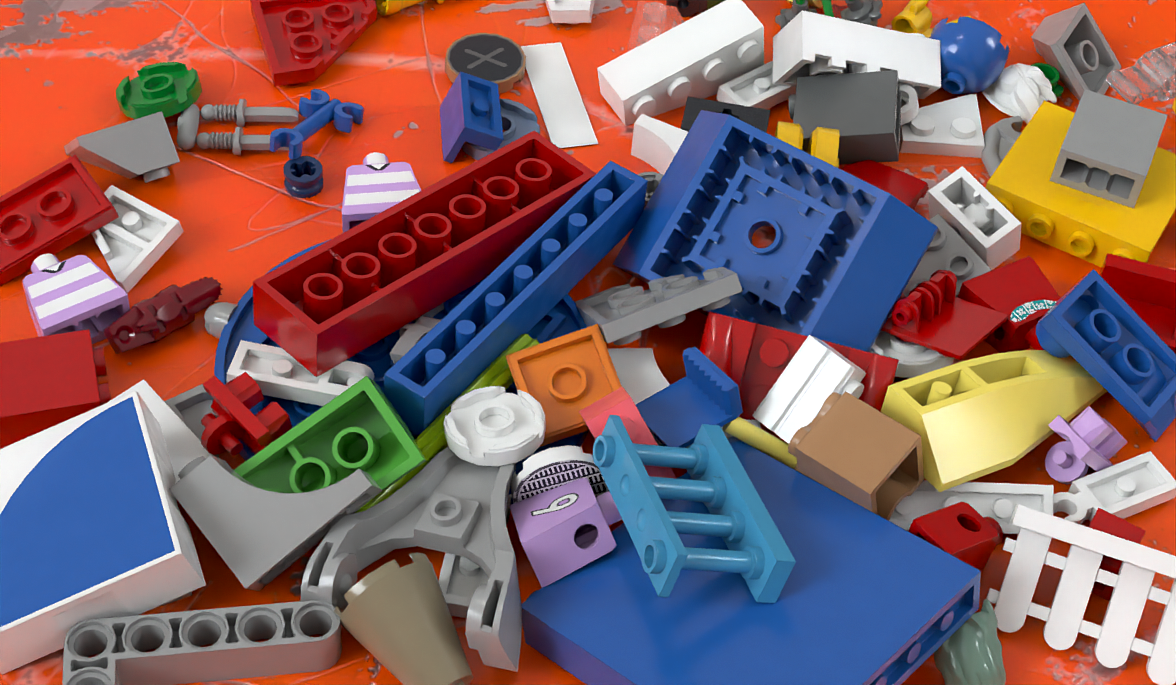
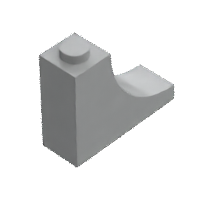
M213 455L207 458L201 456L188 463L178 474L180 480L169 488L245 589L255 591L263 589L324 539L329 530L344 515L354 514L382 491L371 475L361 469L356 470L333 485L310 492L278 493L266 491L243 479L225 460Z

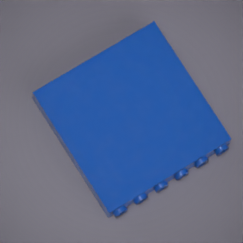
M732 436L728 439L730 445L796 561L776 603L756 602L741 573L682 569L669 597H658L648 573L643 569L641 558L625 524L622 523L615 530L611 531L617 544L614 550L529 595L526 601L522 603V626L525 643L586 685H901L979 609L981 571ZM688 472L677 477V479L692 480ZM661 499L666 511L710 514L704 502ZM678 534L684 547L729 550L722 537Z

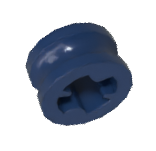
M300 156L297 159H290L284 165V185L287 193L297 198H310L321 192L323 189V167L320 161L313 157Z

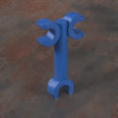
M313 89L311 90L310 100L301 97L299 101V114L306 117V119L293 129L279 128L272 131L269 150L275 152L278 148L289 147V158L297 159L302 155L303 142L332 120L337 130L347 133L352 131L353 122L357 124L363 123L364 107L351 102L341 103L338 99L329 101L330 97L325 91Z

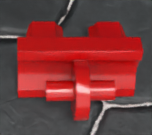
M247 372L237 376L225 385L215 375L203 383L204 389L213 397L211 405L213 413L206 414L201 420V424L205 427L201 436V445L210 454L217 455L228 451L233 456L239 454L243 449V444L238 439L254 454H257L292 429L289 415L277 402L270 403L255 415L250 411L264 397L261 388Z

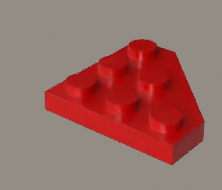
M250 0L251 13L274 87L315 81L377 20V6L374 0Z

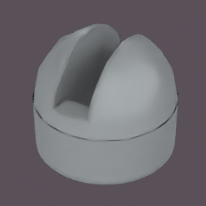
M217 302L209 306L204 315L207 332L220 339L224 326L227 325L238 305L229 302Z

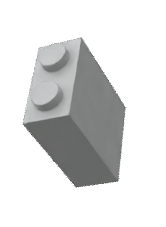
M1085 89L1061 146L1050 181L1134 208L1168 115Z

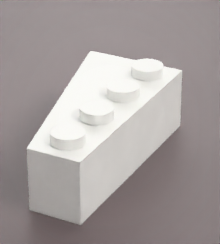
M802 10L773 37V84L796 86L797 77L897 70L899 84H906L914 88L918 99H925L941 88L940 40L927 38L923 34H908Z

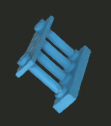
M609 415L602 435H599L594 442L593 461L602 474L641 558L643 569L648 573L658 597H669L682 569L741 573L756 602L776 603L796 561L719 425L702 424L694 443L688 448L632 443L620 416ZM644 465L686 469L692 480L651 477L648 475ZM661 499L704 502L710 514L666 511ZM678 534L722 537L729 550L684 547Z

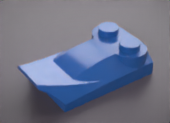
M1093 269L1062 296L1038 321L1036 335L1039 344L1044 350L1058 358H1067L1071 355L1122 405L1152 440L1156 442L1176 418V354Z

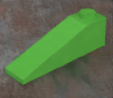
M365 376L235 468L234 471L249 483L266 491L302 493L333 485L356 470L361 469L370 474L382 491H384L424 463L426 459L407 425L380 386L368 376Z

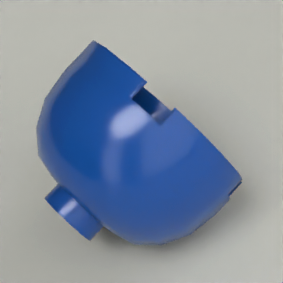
M959 17L957 23L950 22L946 24L948 18L942 19L934 26L929 37L940 40L941 87L952 94L968 95L983 92L996 82L1002 73L1010 51L1008 44L1004 49V46L1000 43L1002 35L983 21L970 17Z

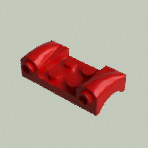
M709 311L699 350L738 385L743 410L739 417L746 420H757L753 417L754 412L808 336ZM822 340L867 373L860 382L864 385V390L859 399L881 412L888 386L893 384L899 359Z

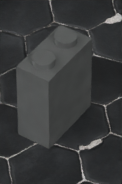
M897 70L797 77L796 94L789 95L790 118L793 119V123L800 124L803 129L802 151L807 153L811 133L817 127L839 130L837 157L839 158V165L854 164L865 160L875 162L899 161L902 97Z

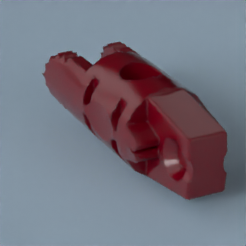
M204 277L203 279L200 278L199 281H192L190 284L182 287L172 284L161 290L154 297L144 299L133 305L130 310L104 328L103 331L116 354L148 343H155L166 337L173 330L192 323L195 320V313L210 306V303H215V300H219V296L222 295L221 290L223 289L220 287L221 283H218V279L214 280L213 277Z

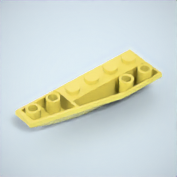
M1022 350L961 361L889 385L881 412L921 435L924 478L939 492L1013 465L1054 433L1048 425L1058 415L1069 422L1105 394L1107 390L1071 355L1067 358H1058L1046 350Z

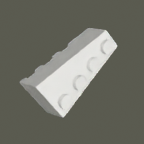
M725 0L598 67L600 93L625 126L635 123L641 114L653 117L684 106L688 96L704 99L717 94L718 86L764 65V26L742 0Z

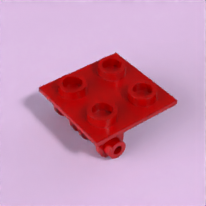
M937 270L931 275L929 281H923L911 290L905 299H900L894 304L892 316L887 319L881 331L895 335L902 341L913 342L935 350L942 356L961 360L1006 322L1009 315L956 297V275L950 270Z

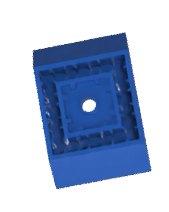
M701 110L613 265L647 284L653 279L684 274V277L696 276L698 280H704L703 272L706 270L725 267L737 273L742 292L729 296L730 302L727 305L709 310L710 312L805 336L811 335L821 340L869 352L890 316L894 304L899 300L936 235L938 227L884 190L731 115ZM762 226L775 228L776 237L770 246L766 248L753 246L752 237L758 228ZM702 307L696 309L702 314L708 316L709 311H704Z

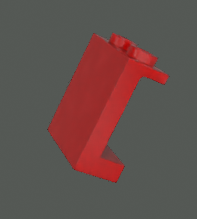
M1107 253L1099 275L1176 354V270Z

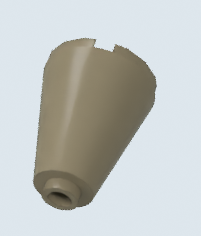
M418 552L409 554L414 563L401 568L395 559L385 563L366 575L346 592L344 598L349 605L345 610L336 606L334 612L340 617L341 625L403 685H469L473 680L470 666L436 573L426 554Z

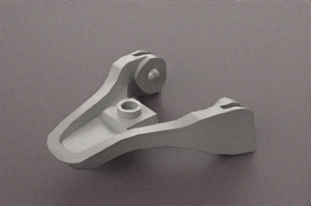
M446 447L389 498L363 512L344 515L329 530L310 557L301 584V601H326L335 608L338 606L345 610L349 604L344 595L356 584L357 573L394 549L418 546L464 556L483 568L489 579L487 584H481L474 591L469 605L465 625V635L469 648L478 650L481 660L486 666L518 672L522 639V603L515 552L510 541L505 519L507 499L512 476L516 470V463L498 467L476 465L460 459L449 447Z

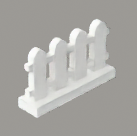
M1016 504L1010 524L1019 526L1020 530L1016 540L1006 537L1002 550L1011 552L1012 555L1000 591L989 588L986 597L990 602L995 603L994 612L998 620L997 627L1004 632H1015L1023 626L1026 615H1030L1046 621L1043 636L1046 643L1053 649L1066 650L1074 644L1079 632L1097 638L1094 653L1102 665L1108 668L1120 667L1126 662L1129 652L1132 650L1149 656L1146 672L1154 683L1158 685L1174 684L1176 682V556ZM1052 538L1071 544L1067 557L1048 551ZM1103 555L1122 561L1118 575L1099 569ZM1043 564L1063 570L1051 608L1031 602ZM1155 572L1174 578L1170 592L1151 586ZM1095 581L1114 587L1102 626L1083 620ZM1147 599L1166 605L1154 643L1135 637Z

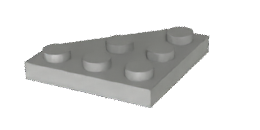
M719 267L703 272L704 280H698L696 276L684 277V274L653 279L648 282L650 288L648 290H643L641 286L630 287V284L620 285L578 300L575 303L587 327L598 324L606 343L614 342V345H624L639 339L642 336V330L658 324L659 328H666L683 322L686 319L685 313L701 307L704 311L723 307L730 302L729 296L742 292L737 273L725 267Z

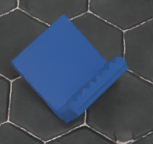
M695 346L685 349L682 354L687 376L636 404L650 432L664 446L686 448L694 443L702 424L719 425L722 427L743 413L738 385Z

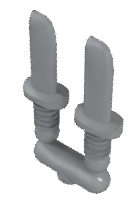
M239 99L237 106L235 104L233 106L231 104L228 106L227 104H224V106L223 104H220V106L218 104L216 106L207 104L201 110L197 105L192 104L187 109L181 111V115L178 117L176 141L178 146L184 150L192 149L197 143L202 149L233 148L232 152L234 155H241V150H269L270 135H243L244 130L242 127H244L245 122H295L299 119V112L289 107H247L246 99ZM200 114L207 121L216 119V121H219V119L220 121H223V119L224 121L233 120L236 121L238 126L233 134L232 132H229V134L227 132L225 134L223 132L220 134L219 132H216V134L215 132L211 134L203 132L197 136ZM281 147L278 150H289V147Z

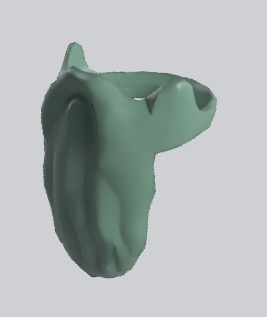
M988 599L983 600L980 612H975L934 652L935 664L943 676L945 685H1005L1006 672L1003 664L1002 645L997 636L998 620Z

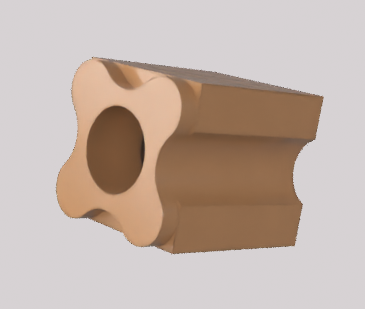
M846 391L843 395L837 392L830 394L814 420L807 426L798 429L788 446V452L797 458L794 470L888 521L896 506L905 497L911 496L924 481L921 435Z

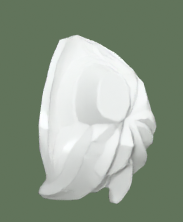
M1021 63L1004 68L997 81L982 92L989 102L1000 111L1013 117L1020 116L1026 124L1029 123L1044 100H1049L1052 103L1057 102V97L1052 91L1050 81L1044 76L1043 72L1036 66Z

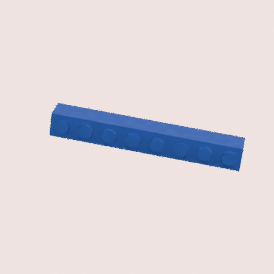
M612 161L608 162L384 374V394L408 428L421 434L518 336L527 334L634 228L644 210L648 180Z

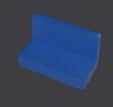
M461 71L459 72L440 105L443 161L453 163L465 141L494 151L499 148L504 138L497 83Z

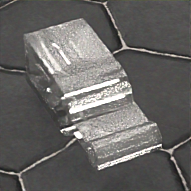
M1176 42L1146 52L1137 60L1134 66L1122 70L1114 69L1108 73L1105 82L1128 103L1135 105L1153 96L1161 102L1176 98Z

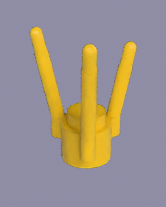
M911 0L903 11L891 21L892 29L908 34L919 33L929 38L933 28L930 29L932 13L925 6L929 0ZM958 19L953 20L951 22L957 23Z

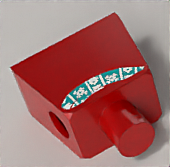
M1030 256L962 282L958 298L1009 315L1008 320L985 339L999 353L1022 351L1030 347L1034 350H1044L1040 346L1036 335V325L1061 298Z

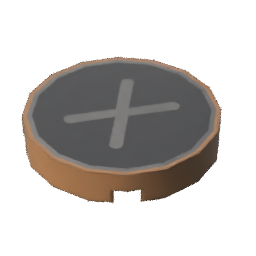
M476 33L465 35L455 40L447 49L445 72L452 83H454L461 71L497 83L499 94L505 93L513 89V83L518 80L521 82L524 78L526 55L520 45L512 39L499 34Z

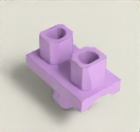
M1090 406L1071 423L1058 415L1048 426L1066 441L1058 442L1050 448L1045 458V467L1048 474L1059 483L1072 484V481L1085 476L1089 466L1096 472L1113 466L1109 459L1128 441L1105 418L1103 419Z

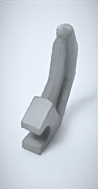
M1020 116L1002 119L990 126L984 134L985 148L982 151L981 160L990 178L1022 133L1020 130L1023 120Z

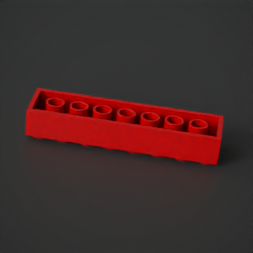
M532 131L254 280V325L314 376L318 377L488 277L592 179L596 173L536 131Z

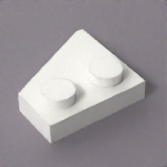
M968 94L921 107L917 116L912 121L900 125L899 149L901 153L981 158L982 151L985 148L976 94Z
M111 185L104 194L114 206L119 218L91 234L119 286L128 293L181 236L184 230L179 220Z

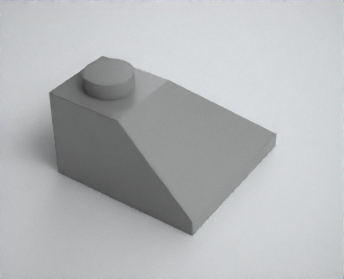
M1085 3L1045 17L1031 36L1037 53L1044 58L1046 64L1058 70L1060 74L1059 80L1079 102L1085 89L1104 95L1121 69L1119 61Z
M162 111L76 137L64 146L68 156L76 154L79 160L129 179L143 175L145 183L171 175L168 167L180 162Z

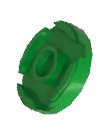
M161 62L141 68L137 71L139 76L131 81L129 76L125 77L116 89V98L121 112L127 117L138 119L161 111L164 117H168L187 109L195 103L202 93L198 73L194 68L187 70L186 64Z

